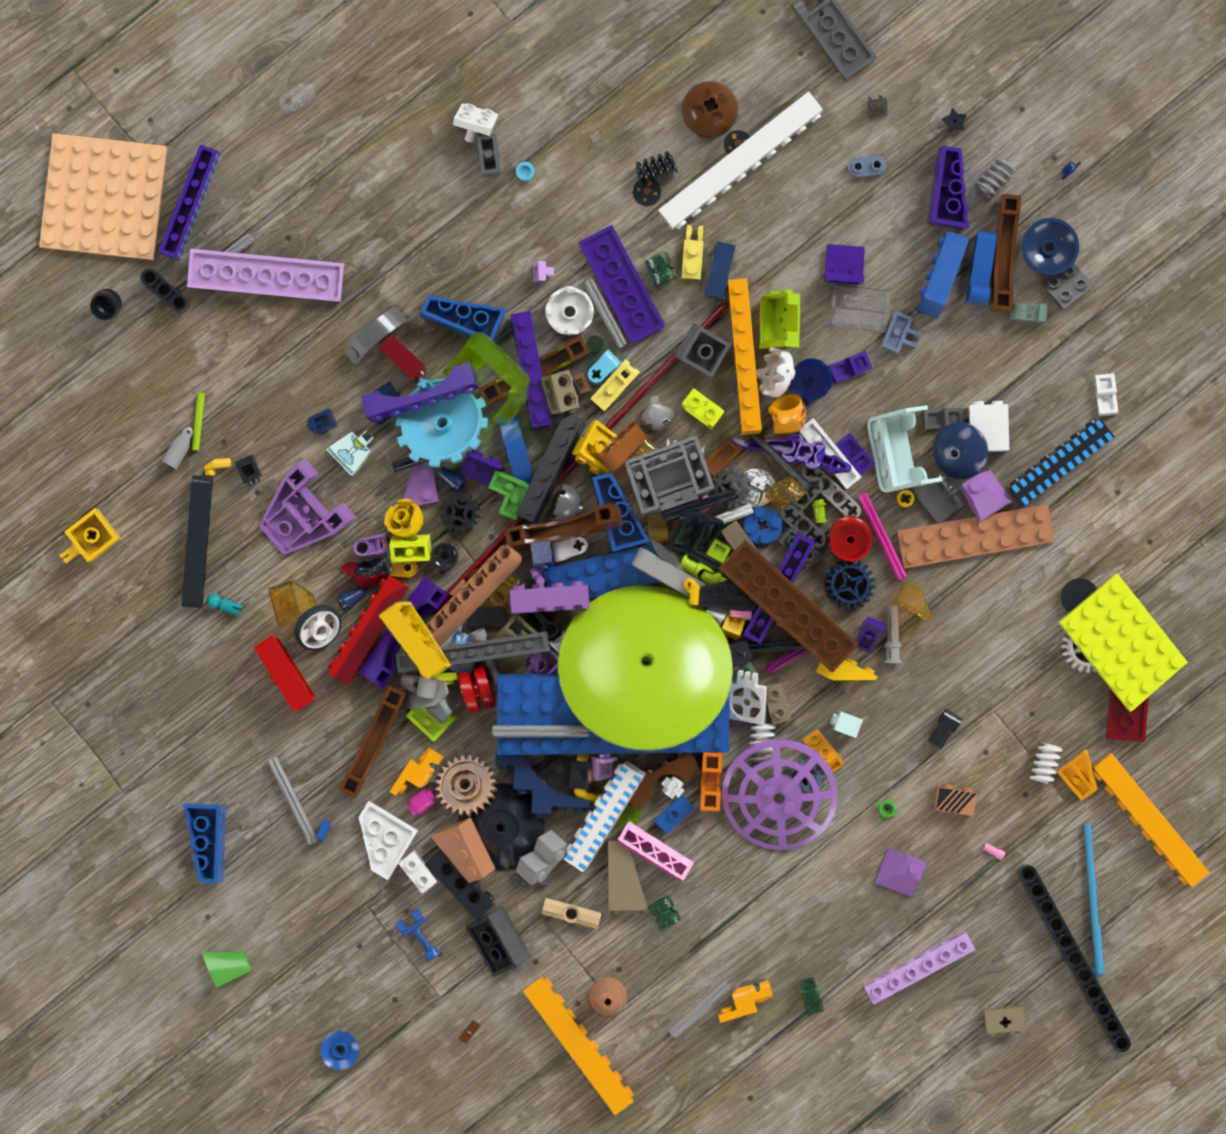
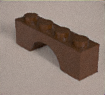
M691 752L677 753L675 755L676 759L669 761V759L664 760L658 764L660 767L653 771L650 768L644 771L646 775L630 799L634 809L651 800L652 785L659 777L673 774L681 777L683 780H687L702 772Z

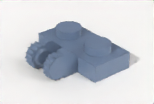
M895 311L881 347L898 354L903 344L917 349L918 345L913 341L906 340L905 337L908 333L916 338H922L923 334L909 328L913 317Z

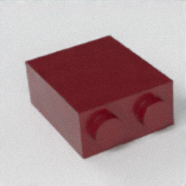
M391 334L378 347L414 383L416 381L420 382L419 379L427 375L425 372L427 370L426 366L394 335Z

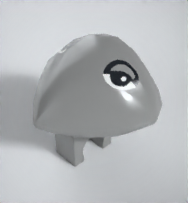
M658 395L651 396V404L644 410L641 422L652 430L660 431L667 428L674 421L676 413L669 407L662 405V402H659Z

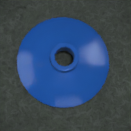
M336 1031L329 1034L322 1042L321 1056L329 1067L336 1070H344L351 1067L358 1059L359 1045L355 1037L350 1033ZM342 1046L344 1052L339 1053L337 1047Z

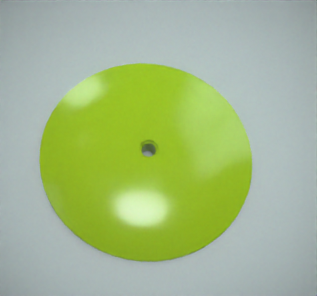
M648 585L619 588L607 592L590 602L589 608L582 609L567 628L562 639L558 657L559 682L566 702L579 721L597 736L618 746L630 749H664L679 745L697 736L720 713L728 697L732 681L730 648L723 631L710 613L706 612L703 607L689 604L690 598L679 592ZM648 661L651 665L646 667L641 662Z

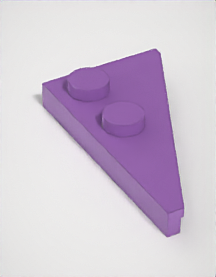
M429 461L412 467L404 499H411L418 506L439 502L433 468L429 466Z

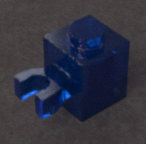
M550 540L531 543L534 569L539 572L549 571L550 568H554Z

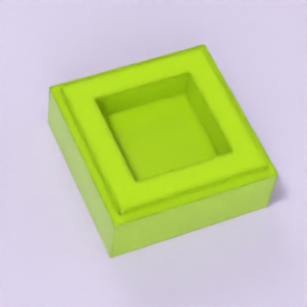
M715 538L706 555L723 563L732 547Z

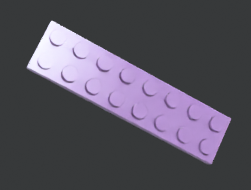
M190 249L187 287L341 302L344 263Z

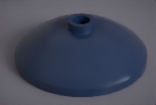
M1044 218L1033 223L1025 232L1021 245L1022 255L1028 266L1037 273L1049 276L1058 275L1067 271L1075 263L1079 254V239L1075 230L1065 221L1057 218ZM1046 245L1051 246L1052 250L1050 252L1046 251Z
M955 422L945 426L937 434L933 453L937 465L948 476L955 479H969L983 470L988 460L989 449L984 435L978 428L969 423ZM954 450L958 452V456L954 454Z

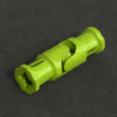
M687 555L683 557L680 563L683 571L704 584L709 585L727 580L720 573L714 572L704 564L690 560ZM705 569L700 578L698 575L699 571Z

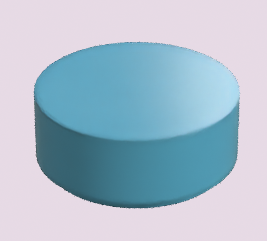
M521 162L517 165L516 176L519 180L527 182L534 177L535 170L531 163Z

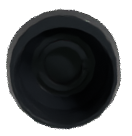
M107 288L96 292L90 302L92 314L100 320L116 318L122 307L120 295L116 291Z

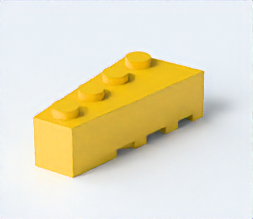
M397 602L379 615L411 660L416 664L424 678L433 679L451 666L411 602Z

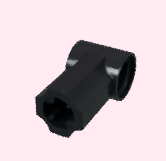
M547 611L526 613L541 632H546L547 626L554 625L556 632L553 635H548V638L554 639L558 637L560 627Z
M946 708L939 717L938 724L927 741L942 750L951 734L957 730L963 719Z

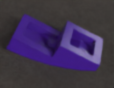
M866 351L827 366L834 384L873 369Z
M850 432L835 443L836 447L860 476L875 465Z

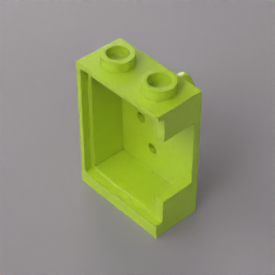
M782 289L781 293L780 291H768V294L761 295L760 349L769 350L770 347L777 349L799 348L800 294L792 293L791 289Z

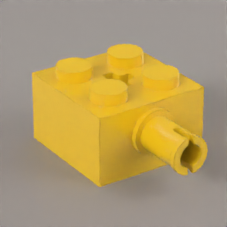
M94 508L65 531L73 545L59 555L66 564L79 554L83 555L87 562L92 563L122 539L101 511ZM91 532L97 533L96 539H90L92 536Z

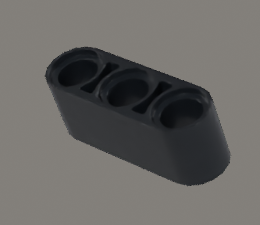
M146 269L142 272V283L177 313H184L188 310L189 301L156 271ZM149 274L155 275V280L152 283H147L146 281ZM165 286L169 287V294L162 296L160 293L161 289ZM178 299L184 300V305L181 308L175 307V302Z

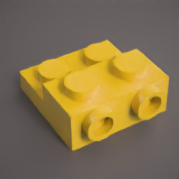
M593 420L585 436L579 438L572 452L576 456L575 460L580 464L586 463L590 466L589 470L596 475L608 473V468L598 455L617 435L597 420Z

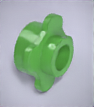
M888 798L884 802H877L876 808L879 809V817L882 820L898 814L892 798Z

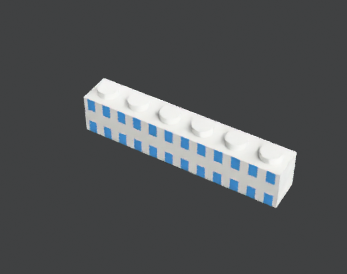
M628 761L623 765L619 764L614 771V774H616L613 781L609 780L604 787V790H606L604 796L600 795L594 803L596 806L594 812L590 811L584 820L586 825L584 828L580 827L574 836L577 838L574 844L570 843L564 852L567 854L564 860L582 872L592 862L646 775L645 772Z

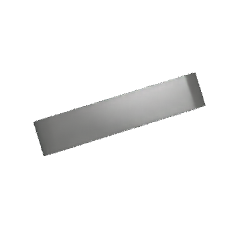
M641 547L631 563L634 567L689 598L690 594L683 585L687 578L694 579L699 587L706 586V584Z

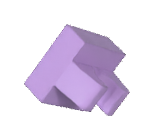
M546 261L533 263V282L541 283L546 281V277L554 275V267H546Z

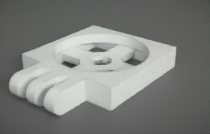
M739 670L737 681H731L729 719L761 725L765 723L767 686L758 685V673L753 672L751 679V672L746 671L744 676V671ZM738 688H744L742 697L734 696V691ZM752 691L758 695L760 700L754 699ZM744 699H748L750 705H745ZM734 704L741 705L743 715L737 714L734 711ZM753 707L761 708L756 717L751 716V708Z

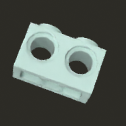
M838 711L837 714H833L830 724L833 725L831 729L856 738L863 720Z

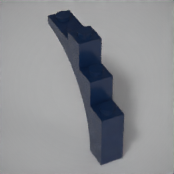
M495 748V767L506 771L510 770V767H514L513 790L517 791V794L524 795L528 794V791H532L531 814L535 815V818H547V815H551V808H555L557 812H566V808L574 809V812L585 813V809H590V800L573 798L548 786L536 775L524 754L498 755Z

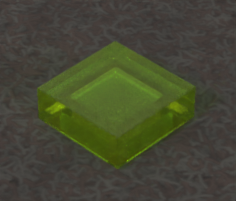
M626 805L617 822L624 825L631 822L636 826L642 811Z

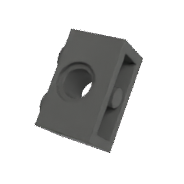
M496 134L477 136L482 178L501 176Z

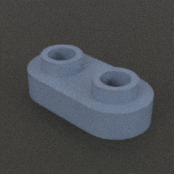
M881 156L858 157L852 159L848 164V172L855 178L878 176L886 169V161ZM874 162H879V163H880V167H879V168H875V167L873 166V163H874ZM855 164H860V165H861V169H860V170H856V169L854 168V165H855Z

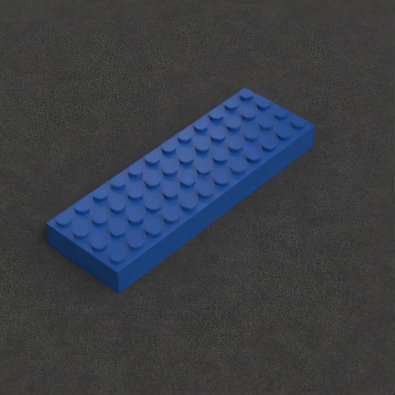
M496 674V726H585L575 716L566 702L559 682V674ZM730 690L723 708L713 722L697 736L673 747L657 750L630 749L608 742L589 730L587 737H496V751L498 755L729 752Z

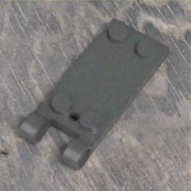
M801 0L795 1L791 4L792 9L801 18L845 81L877 58L836 0H823L824 2L810 12ZM822 11L824 15L819 16L818 12Z

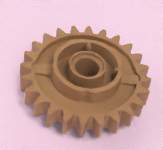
M462 755L460 761L454 757V763L448 761L449 767L442 766L444 773H438L441 779L435 781L439 785L435 790L440 793L437 795V798L439 800L443 799L440 802L441 805H446L445 809L447 811L452 809L454 815L459 812V815L463 817L466 812L471 817L472 811L478 815V809L485 811L484 805H491L488 800L495 798L491 793L497 791L493 787V785L497 784V781L492 779L496 775L494 772H491L492 768L490 766L486 767L487 763L485 761L480 763L479 757L473 760V757L469 755L466 760L464 755ZM466 782H470V787L466 790H463V784Z

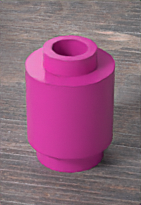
M423 789L410 799L407 806L415 816L422 815L436 804L435 799L437 798L430 789L428 791Z

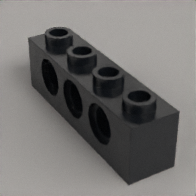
M441 849L424 864L477 921L495 904L493 902L495 899L488 890L484 892L479 887L482 884L478 880L470 883L466 880L467 884L463 888L456 885V879L464 878V876ZM446 863L453 866V872L450 874L443 871V865ZM473 891L480 895V899L476 902L471 901L469 898V894Z

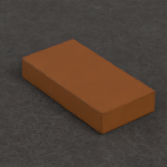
M729 438L705 460L710 475L713 478L718 475L717 472H721L741 452Z

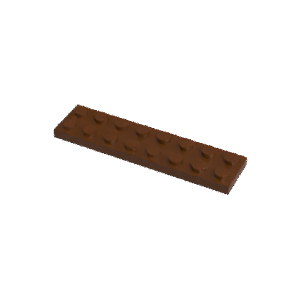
M744 540L719 567L727 577L832 673L859 645L748 541Z

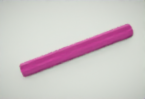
M863 493L859 495L858 500L898 581L905 579L907 575L868 494Z

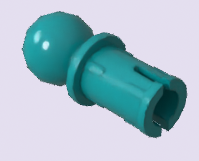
M211 594L207 597L206 602L210 608L220 607L221 612L226 611L238 617L240 616L243 605L229 601L226 597L222 600L218 594Z

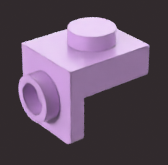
M611 753L593 756V780L598 781L612 778V762L618 761V756L611 755Z

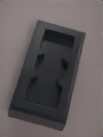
M478 607L467 619V626H505V607Z

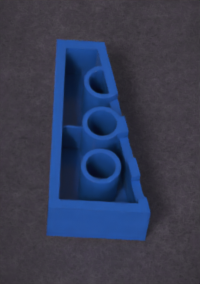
M949 230L945 236H941L938 243L940 250L938 253L935 252L931 263L934 266L932 270L929 269L925 280L928 281L926 286H923L919 295L921 300L917 311L935 318L940 316L949 297L969 238Z
M428 296L421 310L420 318L491 348L506 314V308Z
M612 473L592 477L591 482L598 506L613 503L621 510L623 527L606 530L611 553L650 542Z
M183 804L187 817V827L191 837V847H193L198 882H223L226 805Z

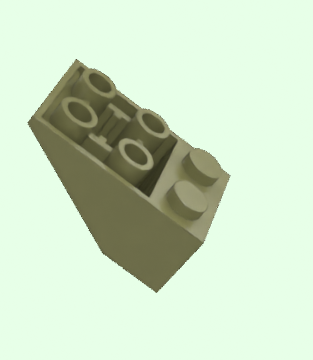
M516 613L493 639L538 632ZM531 654L494 659L493 661L499 674H514Z

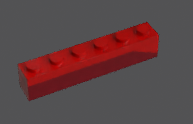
M390 575L388 578L384 577L379 584L381 589L378 594L374 593L368 602L371 604L368 610L364 609L358 618L361 620L358 626H353L348 634L350 639L347 643H342L338 650L340 655L337 659L333 658L328 666L330 669L328 674L346 685H350L386 627V624L379 615L395 603L401 602L410 588Z

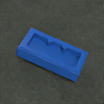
M681 794L654 821L668 834L695 808Z

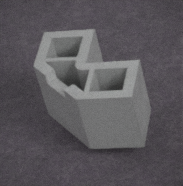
M552 830L541 835L537 839L534 851L520 858L516 872L531 886L537 882H542L565 856L564 852L567 844Z

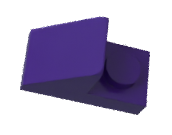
M867 616L856 639V642L859 644L857 648L872 653L885 627V623Z

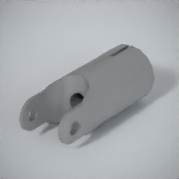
M185 428L182 434L173 440L162 460L164 463L175 469L178 468L189 449L190 438L193 434L192 428Z

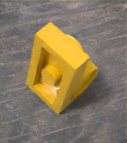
M730 609L721 630L725 637L737 641L746 619L731 617Z

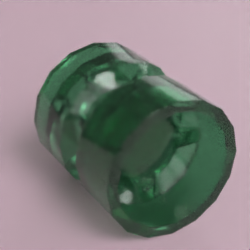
M668 252L645 260L648 271L653 273L651 279L654 286L665 284L677 278L674 267H670L671 259Z
M670 895L648 906L652 916H656L655 922L660 931L682 920L678 911L673 909L674 903Z

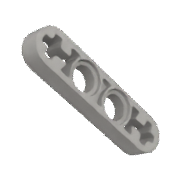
M803 466L802 476L808 480L812 475L807 476V466ZM819 467L813 471L816 476L819 473L822 474L820 478L828 480L830 484L829 488L821 490L820 494L844 516L848 515L849 510L846 507L842 510L840 506L845 504L848 499L850 503L847 505L851 508L855 506L857 508L855 516L859 517L861 514L860 506ZM818 480L816 481V483H813L812 481H810L811 484H812V486H813L814 488H817V489L820 488V487L818 486V484H819V481H818ZM837 492L841 493L844 497L841 503L833 501V495Z

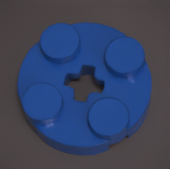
M758 506L753 509L752 514L745 517L744 530L752 542L768 544L776 540L780 535L782 520L773 508ZM766 520L768 529H762L761 531L758 522Z

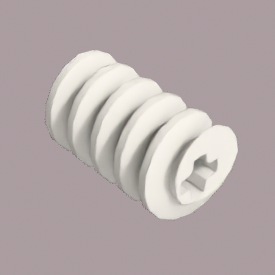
M764 723L763 725L757 724V726L751 727L756 733L750 735L755 741L750 742L749 745L752 746L764 740H771L769 737L775 736V733L770 730L776 728V726ZM765 748L753 753L752 757H748V760L756 762L770 760L772 756L767 753L772 752L773 749Z
M1043 743L1044 746H1038L1037 748L1042 753L1035 755L1040 759V761H1034L1038 768L1031 770L1036 776H1030V779L1049 784L1048 782L1055 780L1050 776V774H1056L1052 767L1059 765L1054 761V759H1060L1056 752H1060L1063 749Z

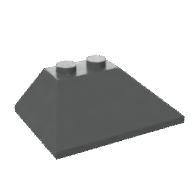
M697 435L624 462L642 515L662 513L698 501L715 490Z

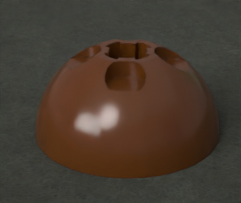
M705 81L696 84L687 92L682 103V117L685 124L693 133L701 137L714 138L727 133L735 124L738 116V103L735 95L727 86L715 81Z

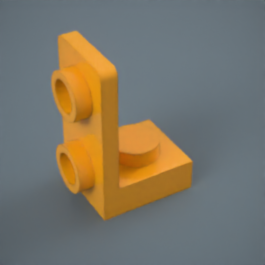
M818 729L803 739L807 746L824 758L833 773L845 764Z

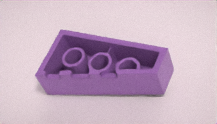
M582 581L571 582V586H563V583H552V587L544 588V584L532 585L533 589H525V585L513 586V590H509L511 613L589 608L588 585H583Z

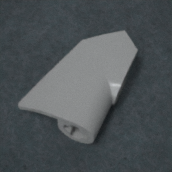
M406 673L401 679V687L408 690L409 693L401 709H415L438 705L449 693L446 682Z

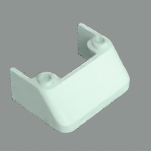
M927 405L905 408L871 417L868 420L867 428L878 484L883 492L903 490L942 481V477L928 479L927 473L922 467L914 468L907 430L913 429L916 424L915 412L927 410Z

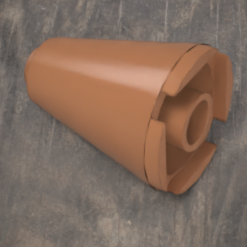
M612 977L597 980L589 991L591 1007L594 1011L604 1016H612L619 1013L627 1001V992L624 985ZM607 998L611 999L610 1002H606L604 1000Z

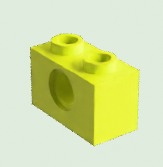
M430 534L413 535L408 538L392 536L389 544L391 562L430 560L432 553Z

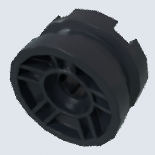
M440 543L432 550L431 558L435 566L446 570L456 565L459 555L457 549L450 543ZM444 552L449 555L446 560H443L441 557Z

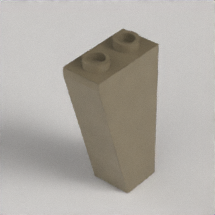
M608 840L609 911H612V914H624V911H632V914H643V910H647V904L631 850L618 843L617 840Z

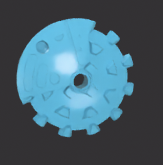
M420 378V382L417 383L418 388L410 395L426 391L439 384L445 378L430 382L427 379ZM463 393L456 395L457 397L452 400L444 399L438 401L436 405L421 406L417 411L402 412V415L396 418V426H401L402 436L397 437L399 445L401 447L408 446L412 451L409 457L413 461L418 462L422 458L428 460L431 467H439L440 462L451 459L453 463L462 461L463 453L470 447L476 449L480 445L481 440L477 438L481 428L487 429L488 418H483L481 410L486 407L484 399L482 397L476 399L472 393Z

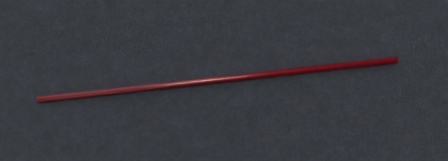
M722 302L700 326L707 330L728 306ZM676 352L611 418L605 427L612 430L678 361V358L675 357ZM576 456L565 467L556 487L579 464L575 460ZM518 517L507 528L519 526L524 520ZM505 530L446 591L448 595L437 611L452 597L450 592L463 579L467 581L469 574L473 570L479 569L506 540Z

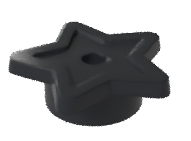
M952 108L950 115L942 118V121L948 126L949 133L956 129L965 130L963 121L966 118V114H958Z

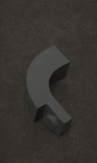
M396 306L391 308L356 335L343 350L354 365L359 364L378 344L391 334L396 333L407 322V319Z

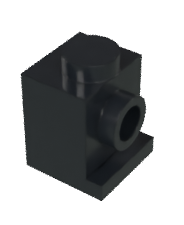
M254 455L235 462L244 484L249 483L251 486L260 482L259 478L263 476ZM249 468L254 470L252 475L247 474Z

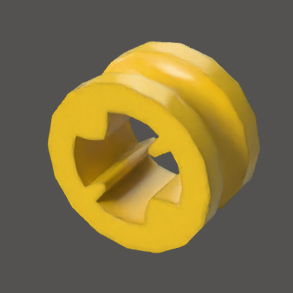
M903 490L898 493L896 501L901 507H909L914 502V495L909 490ZM903 493L911 498L908 499L910 501L908 504L906 502L902 503L900 500Z

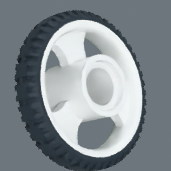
M328 605L311 607L297 620L294 628L295 639L300 646L307 650L325 648V646L330 645L335 640L341 630L342 623L339 613ZM328 614L333 617L332 628L324 620ZM313 636L318 641L308 642L307 639Z

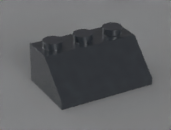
M503 906L466 926L493 977L517 967L531 957Z

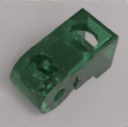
M814 976L799 980L806 1015L824 1011Z

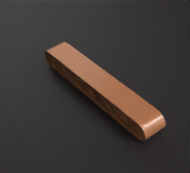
M508 545L500 547L458 593L426 624L439 647L519 566L522 557L518 552Z

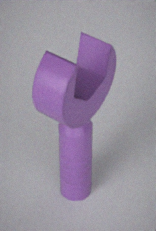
M536 566L529 570L537 584L542 585L546 583Z

